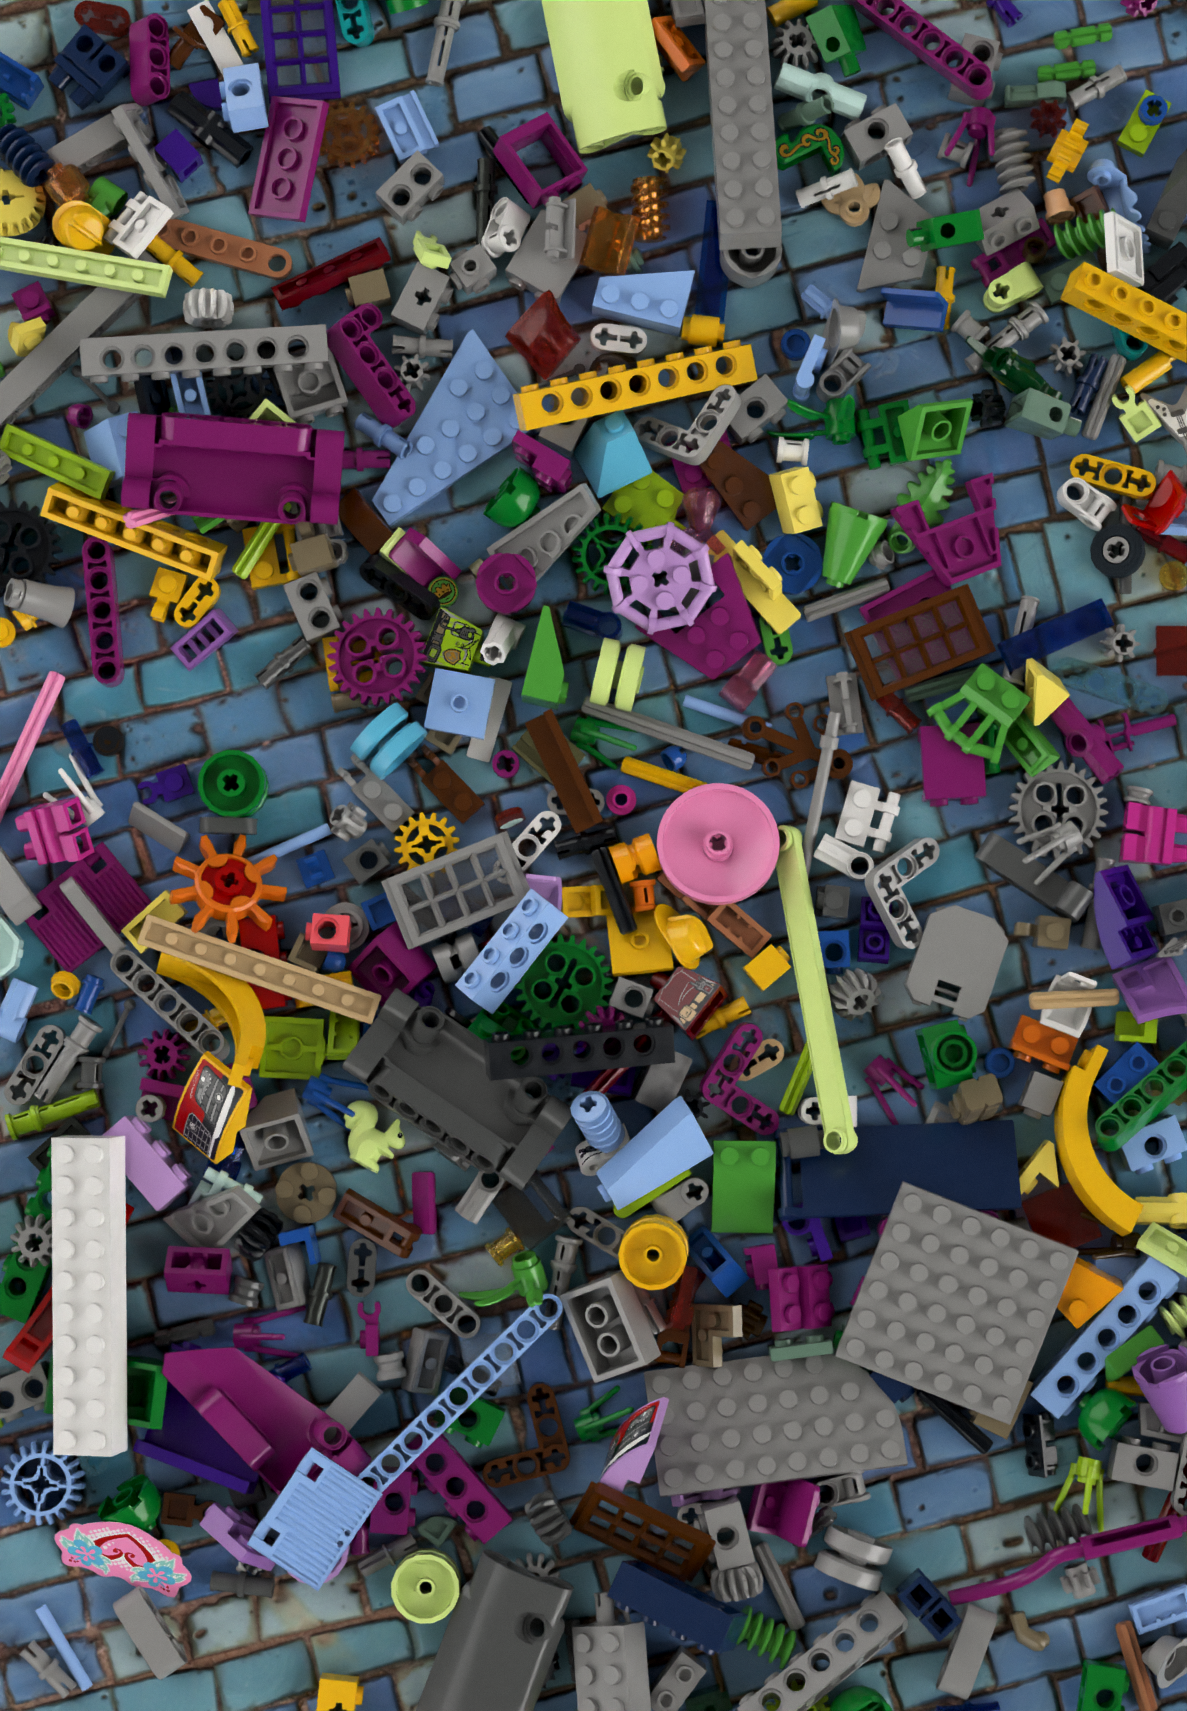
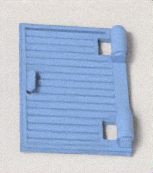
M311 1447L272 1507L251 1535L247 1545L319 1591L383 1494ZM314 1464L323 1468L316 1481L307 1477ZM271 1528L280 1533L272 1546L264 1541Z

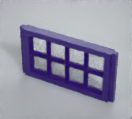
M260 0L269 104H271L272 96L311 100L341 99L333 0Z

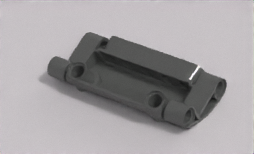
M396 988L384 1004L378 1017L351 1051L341 1068L368 1086L369 1093L377 1101L472 1166L487 1174L495 1172L522 1191L572 1117L571 1106L556 1096L549 1095L546 1083L537 1076L491 1081L486 1075L484 1040L451 1019L434 1006L420 1007V1003Z
M483 1550L472 1580H469L460 1591L416 1711H533L560 1638L564 1632L565 1625L562 1616L565 1613L574 1587L565 1580L556 1577L539 1578L506 1556L492 1550Z

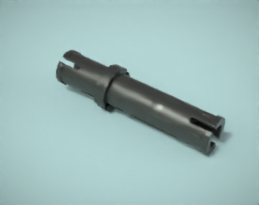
M494 158L477 159V185L474 186V193L477 194L476 245L480 243L481 246L482 237L490 220L491 211L495 206V195L498 194V186L495 185L496 159Z

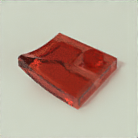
M550 290L544 292L505 335L509 342L544 380L554 374L581 340V337L575 332L561 312Z
M685 1265L678 1297H675L674 1305L667 1321V1330L679 1332L684 1330L685 1325H691L694 1307L689 1305L697 1289L706 1278V1274L701 1273L695 1267Z

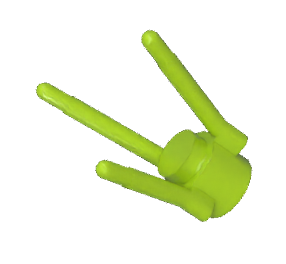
M1078 1456L1077 1463L1071 1462L1069 1474L1053 1510L1058 1514L1075 1475H1078L1077 1481L1086 1483L1082 1509L1084 1515L1088 1514L1092 1485L1096 1484L1098 1532H1103V1476L1105 1469H1101L1103 1461Z

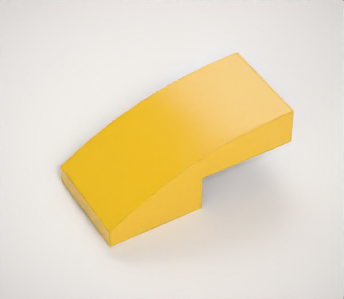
M603 885L562 887L561 912L568 916V918L613 915Z

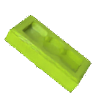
M330 1011L327 1047L328 1060L347 1059L360 1041L361 1021Z

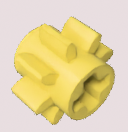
M666 133L662 140L658 137L653 139L650 144L652 148L647 154V157L652 158L653 168L665 171V173H668L672 166L677 170L683 163L682 159L687 152V149L682 148L680 138L669 136Z

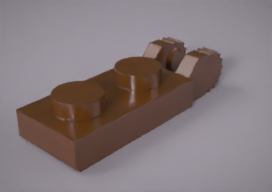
M424 744L420 750L428 760H431L435 767L427 774L415 759L410 757L406 763L422 778L421 782L464 825L485 803L444 760L441 761Z

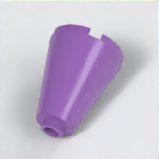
M1168 1344L1149 1348L1139 1354L1136 1358L1137 1364L1135 1367L1132 1366L1134 1379L1165 1430L1175 1434L1187 1432V1348L1178 1345L1179 1350L1169 1349Z

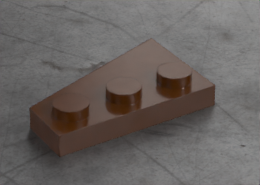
M719 440L709 457L698 465L745 531L751 529L776 509L769 475Z

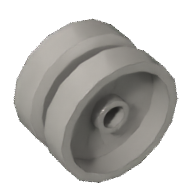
M835 1524L828 1526L823 1539L828 1546L837 1551L829 1549L819 1550L814 1567L845 1583L866 1590L879 1591L883 1574L879 1569L868 1563L879 1566L888 1564L893 1548L861 1531Z

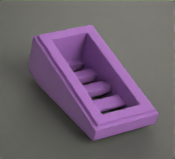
M220 608L213 609L170 649L188 671H192L230 640L239 630ZM214 621L218 623L224 633L221 634L213 624ZM205 628L216 639L215 641L211 642L203 632ZM197 636L206 649L202 650L193 638ZM188 644L197 657L193 659L183 646Z

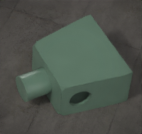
M1028 388L1012 398L1004 426L1052 440L1062 434L1076 437L1081 428L1082 421L1069 416L1071 411L1069 403L1033 388Z

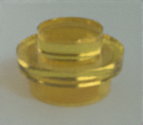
M1169 561L1164 564L1159 571L1161 585L1169 591L1183 589L1187 585V567L1179 561Z

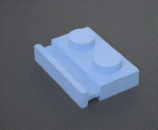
M414 90L405 96L401 95L375 107L378 119L400 164L405 163L417 150L424 154L434 147H440Z

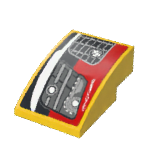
M206 1051L194 1068L184 1088L176 1109L172 1128L214 1164H218L234 1151L236 1134L246 1126L252 1087L243 1079L240 1088L227 1085L231 1069L209 1051Z

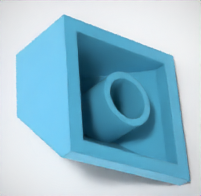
M623 410L616 411L595 421L573 452L598 499L653 473L638 437Z

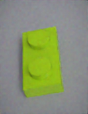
M1147 89L1116 142L1120 147L1141 158L1161 124L1159 123L1155 126L1145 125L1139 118L1138 110L1143 100L1150 95H1156ZM1165 100L1169 110L1172 103ZM1149 104L1147 114L1152 116L1155 113V117H1157L1159 108L1156 105L1151 108V104Z

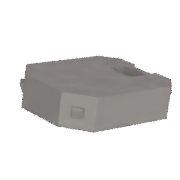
M957 905L947 908L945 906L936 908V912L927 915L922 930L923 935L919 946L916 947L904 987L913 1004L919 1006L921 1004L930 1006L931 1002L952 1008L950 1014L958 1016V1020L966 1022L967 1019L985 1011L1009 941L1004 934V929L1002 926H999L994 918ZM938 981L960 987L959 993L937 986ZM937 991L956 998L955 1002L936 996L934 993Z

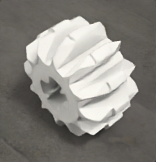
M202 287L201 289H192L185 294L183 301L185 322L192 324L193 327H203V329L226 327V325L232 323V316H234L232 295L225 293L224 290H215L214 288L206 289Z

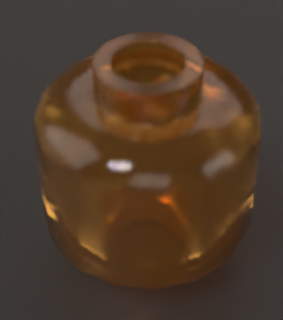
M60 162L47 171L49 178L46 180L44 187L57 206L60 207L63 203L71 200L85 202L89 198L87 192L90 189V184L76 165L68 164L63 166Z

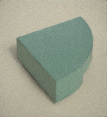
M435 1515L421 1521L414 1530L440 1548L458 1521L449 1516Z

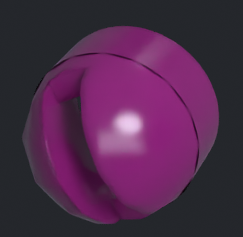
M80 403L72 404L68 408L69 412L68 416H66L68 423L74 427L86 429L93 419L91 407Z

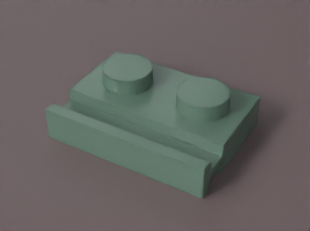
M824 1334L805 1336L806 1340L793 1342V1338L774 1340L775 1344L767 1345L768 1354L771 1361L833 1354L832 1341L828 1337L824 1338Z

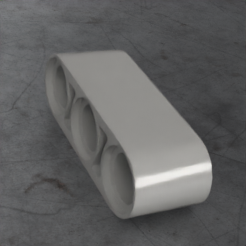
M112 113L83 128L46 152L49 158L56 163L54 173L60 183H66L79 177L130 145L125 135L120 134L113 123L115 117Z
M0 846V906L16 926H19L39 911L42 905L9 856Z
M426 1268L415 1269L409 1274L406 1280V1287L409 1293L461 1338L468 1339L478 1333L482 1322L478 1312L436 1275ZM423 1274L428 1278L429 1287L426 1290L418 1291L413 1287L412 1279L415 1275ZM439 1295H447L452 1299L453 1304L450 1310L441 1311L436 1307L435 1301ZM464 1315L472 1316L476 1322L475 1329L469 1332L462 1330L459 1327V1318Z
M141 1586L136 1587L113 1603L116 1615L159 1680H162L188 1663L182 1647L147 1592Z
M966 1603L960 1616L962 1622L956 1626L936 1683V1689L967 1700L970 1696L997 1621V1614Z

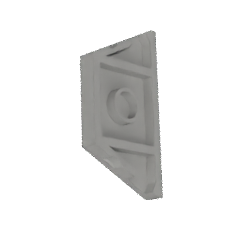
M884 179L880 199L877 204L856 290L859 293L876 287L893 286L903 281L921 280L928 251L922 252L920 246L909 247L906 241L907 229L917 228V222L933 218V216L888 179Z

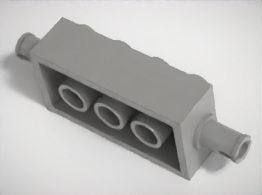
M608 1592L594 1593L597 1621L572 1627L578 1711H651L644 1621L618 1622V1620H615L614 1601L607 1596Z

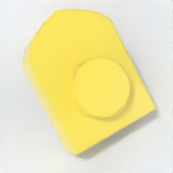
M41 317L21 324L16 322L10 323L8 340L17 356L26 357L44 340L46 324Z

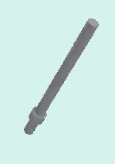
M831 711L828 714L825 734L821 735L819 747H822L802 845L808 877L833 752L837 750L839 738L836 737L841 713Z

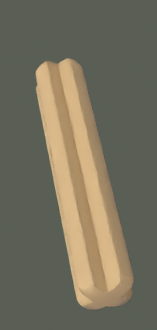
M1116 988L1033 992L1029 995V1006L1032 1010L1115 1006L1120 1001L1119 991Z

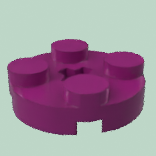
M496 553L488 557L478 569L476 579L477 594L481 602L493 612L502 615L517 613L526 608L534 598L537 588L534 568L521 555ZM504 576L507 579L511 576L514 579L512 582L514 588L510 591L508 589L501 590L499 588L501 585L499 578Z

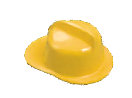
M71 200L63 203L56 210L52 218V229L55 237L65 247L110 255L115 248L114 244L110 245L103 239V236L109 230L108 225L111 223V220L84 201Z
M658 904L654 910V917L658 928L671 946L679 963L686 969H696L699 965L700 957L713 948V943L706 926L696 916L690 914L680 915L671 906Z

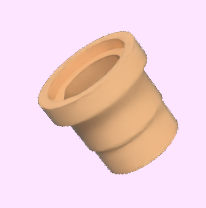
M1057 188L1044 194L1043 198L1047 211L1045 219L1048 225L1064 224L1066 220L1070 221L1075 217V209L1070 205L1065 189Z

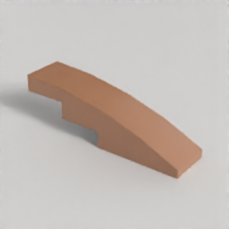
M663 870L656 876L655 879L751 959L756 956L772 935L735 903L711 905L692 900L679 892L669 882Z

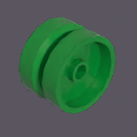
M225 750L214 754L204 763L198 776V790L202 801L215 814L221 817L248 818L256 814L267 800L269 781L265 770L252 756L239 750ZM232 781H236L239 785L236 791L229 788Z

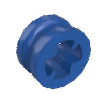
M1150 95L1146 97L1138 110L1141 122L1149 126L1161 123L1167 114V103L1161 96ZM1149 104H1151V108L1154 105L1159 108L1157 117H1155V113L1152 116L1147 114Z

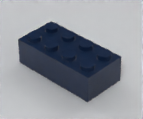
M639 1560L622 1561L607 1594L608 1597L615 1600L614 1606L629 1613L635 1610L643 1614L641 1619L646 1623L656 1627L662 1624L670 1628V1635L683 1641L689 1638L698 1643L697 1648L710 1655H714L715 1652L722 1654V1652L734 1650L748 1618L747 1614Z

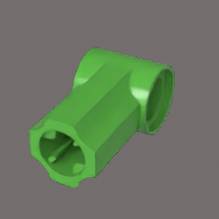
M100 176L91 186L86 203L93 206L107 218H110L111 215H116L122 209L128 198V193L104 176Z

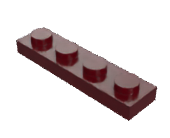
M378 237L273 286L271 289L282 311L288 308H295L303 301L315 295H323L330 288L349 282L348 277L380 268L384 263L390 261L391 257L381 238Z

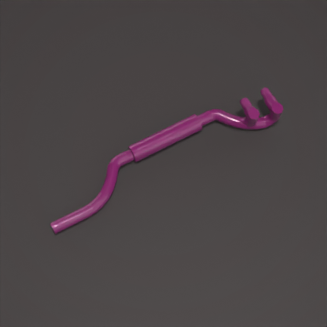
M1176 1514L1079 1537V1542L1054 1548L1033 1564L1016 1573L999 1579L947 1591L949 1602L953 1606L1014 1591L1041 1578L1054 1567L1066 1561L1079 1558L1087 1561L1181 1538L1182 1533L1187 1532V1515L1177 1517Z

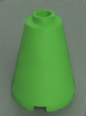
M831 501L822 567V576L827 577V584L842 589L844 583L851 585L887 527V519Z

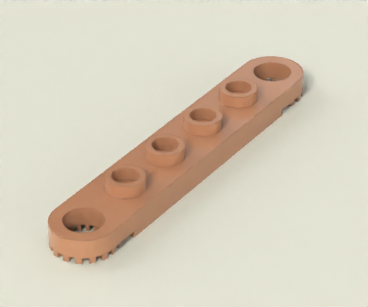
M169 219L157 234L174 250H180L184 255L254 275L282 280L286 279L293 270L291 256L284 249L183 220ZM277 256L282 257L286 261L284 269L278 272L269 268V262Z

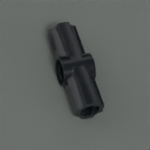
M184 91L177 94L170 102L167 109L168 114L190 130L191 135L205 148L215 150L237 169L250 158L254 150L253 146L240 137L239 134L233 133L230 125L212 109H205Z

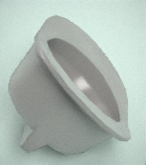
M836 298L832 302L831 312L822 336L826 338L823 348L828 350L824 360V365L830 366L833 363L839 350L854 347L858 344L859 339L863 336L867 316L864 311L857 310L852 306L840 305Z
M1163 1635L1142 1654L1143 1662L1157 1676V1686L1161 1689L1169 1687L1178 1678L1187 1674V1638L1180 1639L1171 1635Z

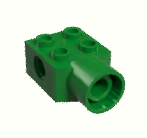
M952 1020L915 1030L930 1089H941L973 1079L972 1073L976 1072L977 1048L974 1041L967 1035L963 1024L959 1025L958 1020Z

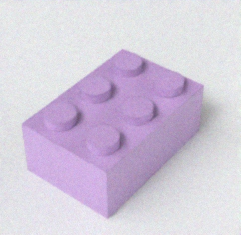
M134 1115L124 1116L102 1136H125V1175L156 1211L164 1210L193 1186V1183L189 1180L192 1174L181 1162L175 1164L169 1157L172 1151L161 1139L157 1141L151 1136L149 1132L152 1131V1128L147 1122Z

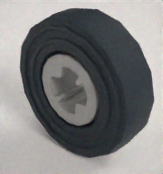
M1121 523L1111 524L1101 529L1093 538L1090 547L1091 560L1095 568L1103 575L1112 578H1124L1135 573L1143 564L1146 555L1145 543L1141 534L1131 526ZM1121 543L1124 544L1121 547L1125 551L1124 554L1112 558L1114 555L1111 552L1113 546L1119 547Z

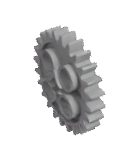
M1059 761L1055 769L1050 765L1044 769V772H1039L1035 777H1030L1026 772L1023 775L1026 784L1020 782L1015 784L1020 793H1012L1010 795V798L1016 801V804L1007 808L1009 811L1016 812V816L1008 820L1009 823H1018L1019 827L1013 831V834L1022 833L1024 836L1038 832L1035 828L1037 817L1045 818L1049 823V827L1056 824L1057 814L1051 812V808L1057 805L1056 785L1061 784L1059 808L1064 809L1065 813L1058 817V822L1062 825L1068 819H1074L1078 822L1083 841L1076 845L1077 851L1075 853L1078 856L1083 854L1082 844L1087 848H1091L1093 844L1089 838L1099 839L1101 837L1100 833L1095 830L1096 827H1106V823L1099 820V818L1108 814V811L1100 809V805L1107 802V799L1098 798L1097 796L1103 790V787L1093 788L1092 784L1096 777L1094 776L1086 780L1084 778L1086 774L1085 768L1075 773V763L1070 764L1066 770L1064 769L1063 761ZM1038 787H1045L1049 790L1050 800L1044 803L1038 800L1036 797ZM1073 788L1079 791L1081 799L1078 804H1072L1068 801L1066 794L1069 789ZM1053 834L1030 841L1032 844L1029 852L1032 853L1037 848H1041L1051 842L1050 836ZM1054 847L1049 851L1052 852V858L1055 860L1060 855V852L1064 850L1058 851ZM1048 852L1041 855V858L1046 857Z

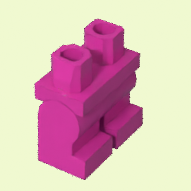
M79 796L39 804L15 818L17 829L20 832L29 831L31 841L25 843L23 848L27 860H37L39 865L66 860L68 862H75L95 852L88 827L76 828L86 822ZM69 806L74 811L75 816L73 820H70L67 809ZM78 835L83 841L82 849H79L76 837Z
M1130 801L1126 803L1122 831L1141 833V836L1131 833H1125L1121 836L1119 862L1160 866L1187 862V845L1174 844L1175 833L1187 834V816L1177 814L1178 809L1148 806Z

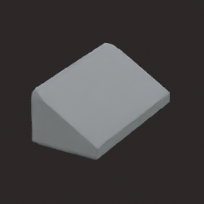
M138 801L132 805L128 823L177 854L182 851L191 837L188 832Z
M300 1242L269 1249L264 1254L277 1311L309 1304L311 1295H308V1291L311 1285Z
M413 1328L405 1363L407 1376L402 1377V1389L413 1393L437 1396L450 1335Z

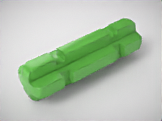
M1104 23L1098 24L1097 28L1092 25L1070 29L1068 33L1066 30L1057 31L1053 35L1055 49L1068 48V45L1077 47L1094 44L1097 40L1099 42L1110 41L1113 35L1111 24Z
M1089 59L1082 60L1080 64L1078 61L1054 64V67L1050 65L1039 66L1037 69L1038 83H1043L1049 80L1059 82L1076 80L1080 76L1082 78H1090L1096 74V64L1094 60Z

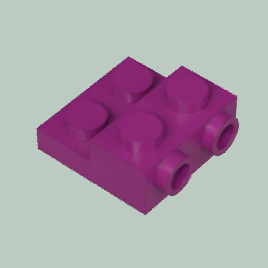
M518 430L512 439L513 453L516 454L515 459L527 467L532 466L533 478L537 481L540 489L548 493L553 490L558 494L559 492L564 494L573 480L571 477L573 474L571 471V461Z
M805 1264L768 1269L772 1332L832 1326L831 1318L835 1314V1308L832 1302H830L829 1287L833 1283V1277L830 1271H828V1264Z

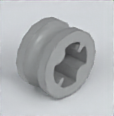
M1126 786L1128 796L1124 797V802L1128 803L1130 801L1151 806L1149 797L1153 795L1154 791L1137 786Z

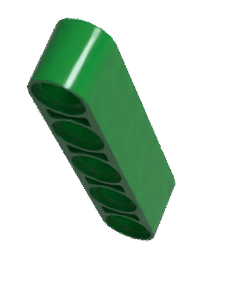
M1187 1041L1098 1118L1095 1125L1096 1141L1101 1149L1111 1152L1121 1148L1187 1089ZM1173 1071H1181L1182 1073H1184L1183 1075L1178 1077L1170 1075V1073ZM1152 1090L1161 1092L1159 1096H1150L1147 1093ZM1128 1110H1136L1139 1112V1114H1137L1136 1116H1128L1127 1114H1125V1112H1127ZM1108 1129H1112L1117 1132L1113 1136H1107L1103 1134V1132Z

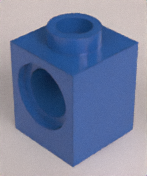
M849 930L818 931L825 974H843V968L850 967ZM834 944L840 948L841 957L838 961H830L825 956V949L828 945Z

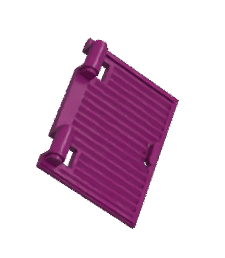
M103 841L94 848V853L77 861L36 894L42 906L45 905L49 912L40 920L34 914L25 920L26 924L67 972L72 973L105 945L61 891L60 884L72 876L118 934L152 903ZM103 859L107 865L95 874L91 867Z

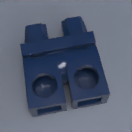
M84 23L65 46L62 53L55 57L54 61L57 66L53 69L48 79L60 91H63L73 80L78 87L71 93L69 98L81 110H84L94 100L100 103L122 77L125 79L130 73V65Z
M919 1568L895 1588L899 1593L897 1595L898 1598L916 1618L918 1616L921 1617L919 1621L938 1642L944 1639L962 1622L956 1613V1608Z

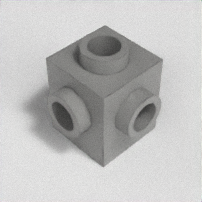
M479 243L470 250L462 249L452 257V262L450 263L451 274L448 275L458 291L463 288L468 296L472 292L478 294L490 285L489 281L497 276V268Z

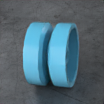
M398 702L390 705L373 719L350 747V750L361 761L374 756L370 763V770L380 780L396 770L418 748L428 734L417 721L404 726L408 718V712Z

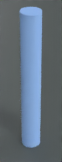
M689 695L685 696L682 705L741 726L746 718L750 717ZM752 722L750 729L759 732L760 726L758 723ZM766 722V726L771 728L772 724Z
M328 823L246 859L256 864L273 854L279 858L327 837L332 832Z
M42 1605L35 1612L83 1692L93 1684L47 1605Z

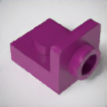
M39 281L11 294L24 322L41 317L47 325L51 321L50 318L56 316Z

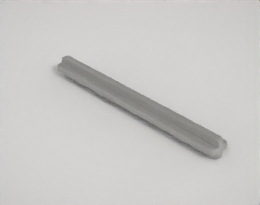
M586 696L582 703L581 711L585 714L747 771L753 766L755 755L745 750L633 711L618 710L611 703H607L605 706L590 703V696Z

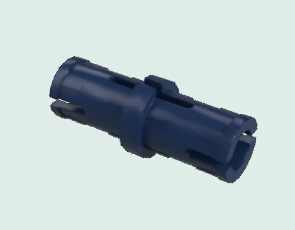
M1096 353L1090 355L1082 376H1078L1075 384L1077 387L1069 402L1071 413H1074L1077 408V415L1083 416L1093 393H1097L1100 385L1098 382L1109 361L1101 355L1098 362V354Z

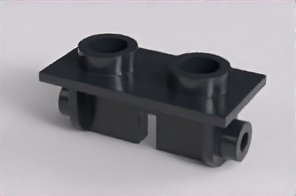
M1049 1411L1038 1412V1414L1023 1413L1024 1423L1022 1425V1432L1026 1443L1027 1454L1025 1456V1463L1028 1468V1474L1042 1478L1056 1475V1469L1059 1468L1056 1446H1046V1441L1056 1439L1054 1418L1051 1417Z

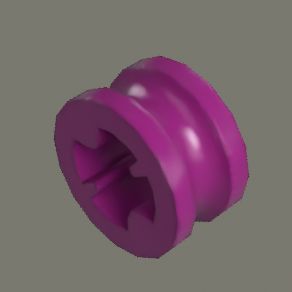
M502 750L492 760L493 770L501 778H511L519 770V759L512 751ZM501 757H505L507 760L511 758L514 760L515 764H511L513 769L510 772H507L505 769H498L497 764H501L498 761Z

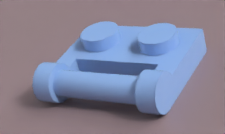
M814 334L792 390L793 398L799 402L806 401L809 398L810 388L814 383L813 372L819 374L828 352L827 349L823 348L826 338Z

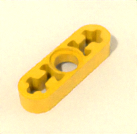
M1089 454L1077 455L1070 464L1072 478H1081L1094 488L1130 498L1147 500L1151 498L1157 488L1154 475L1144 469ZM1084 462L1089 463V469L1098 471V466H1103L1099 472V481L1095 480L1096 474L1086 471L1084 476H1081L1079 469L1076 467L1083 466ZM1112 469L1118 470L1122 474L1121 481L1114 485L1108 484L1104 479L1105 474ZM1127 474H1132L1131 481L1140 483L1142 478L1147 479V484L1150 488H1144L1143 492H1139L1137 485L1132 483L1128 484V489L1124 488L1127 483Z

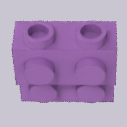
M213 1503L209 1506L205 1517L199 1525L239 1562L271 1571L276 1563L247 1545L251 1535L257 1528L258 1519L246 1510H243L241 1513L231 1505L225 1508L219 1503Z

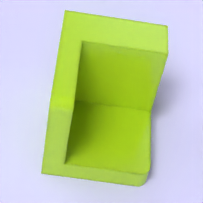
M1117 1011L1115 1014L1114 1041L1130 1043L1138 1041L1144 1044H1156L1158 1018L1138 1024L1131 1012Z

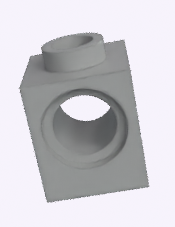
M619 976L608 1006L643 1019L645 1013L648 1015L652 1013L655 1005L654 997L652 996L654 990ZM631 990L640 992L643 998L642 1004L636 1008L629 1007L625 1002L627 992Z
M1030 1071L1017 1105L1025 1108L1023 1114L1040 1120L1042 1115L1050 1117L1064 1082L1037 1071Z

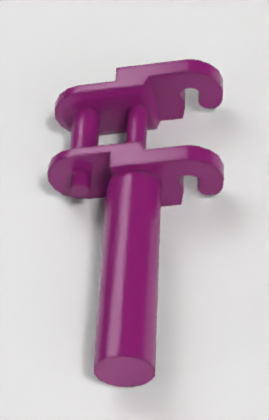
M1125 712L1121 714L1122 719H1124L1123 725L1125 730L1108 734L1102 719L1097 720V725L1104 731L1105 742L1113 754L1115 751L1126 748L1129 752L1133 751L1132 746L1135 744L1134 741L1130 740L1131 735L1138 736L1177 725L1174 714L1131 725ZM1124 736L1125 742L1116 745L1112 744L1111 739Z

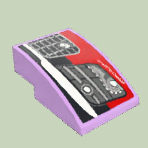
M662 1397L642 1406L621 1424L611 1441L599 1479L600 1483L621 1493L627 1480L640 1484L656 1447L669 1402L668 1398Z

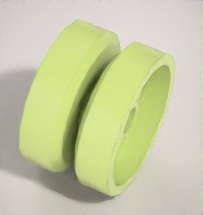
M604 637L593 681L590 703L605 706L609 702L612 689H617L614 702L616 709L631 712L635 695L639 694L645 668L642 665L646 647L631 643L627 647L624 661H620V641Z
M419 1548L406 1555L398 1564L391 1582V1597L397 1610L406 1619L419 1624L434 1623L445 1618L454 1609L461 1590V1574L456 1562L446 1552L435 1548ZM422 1582H429L432 1589L429 1587L427 1591L421 1588Z

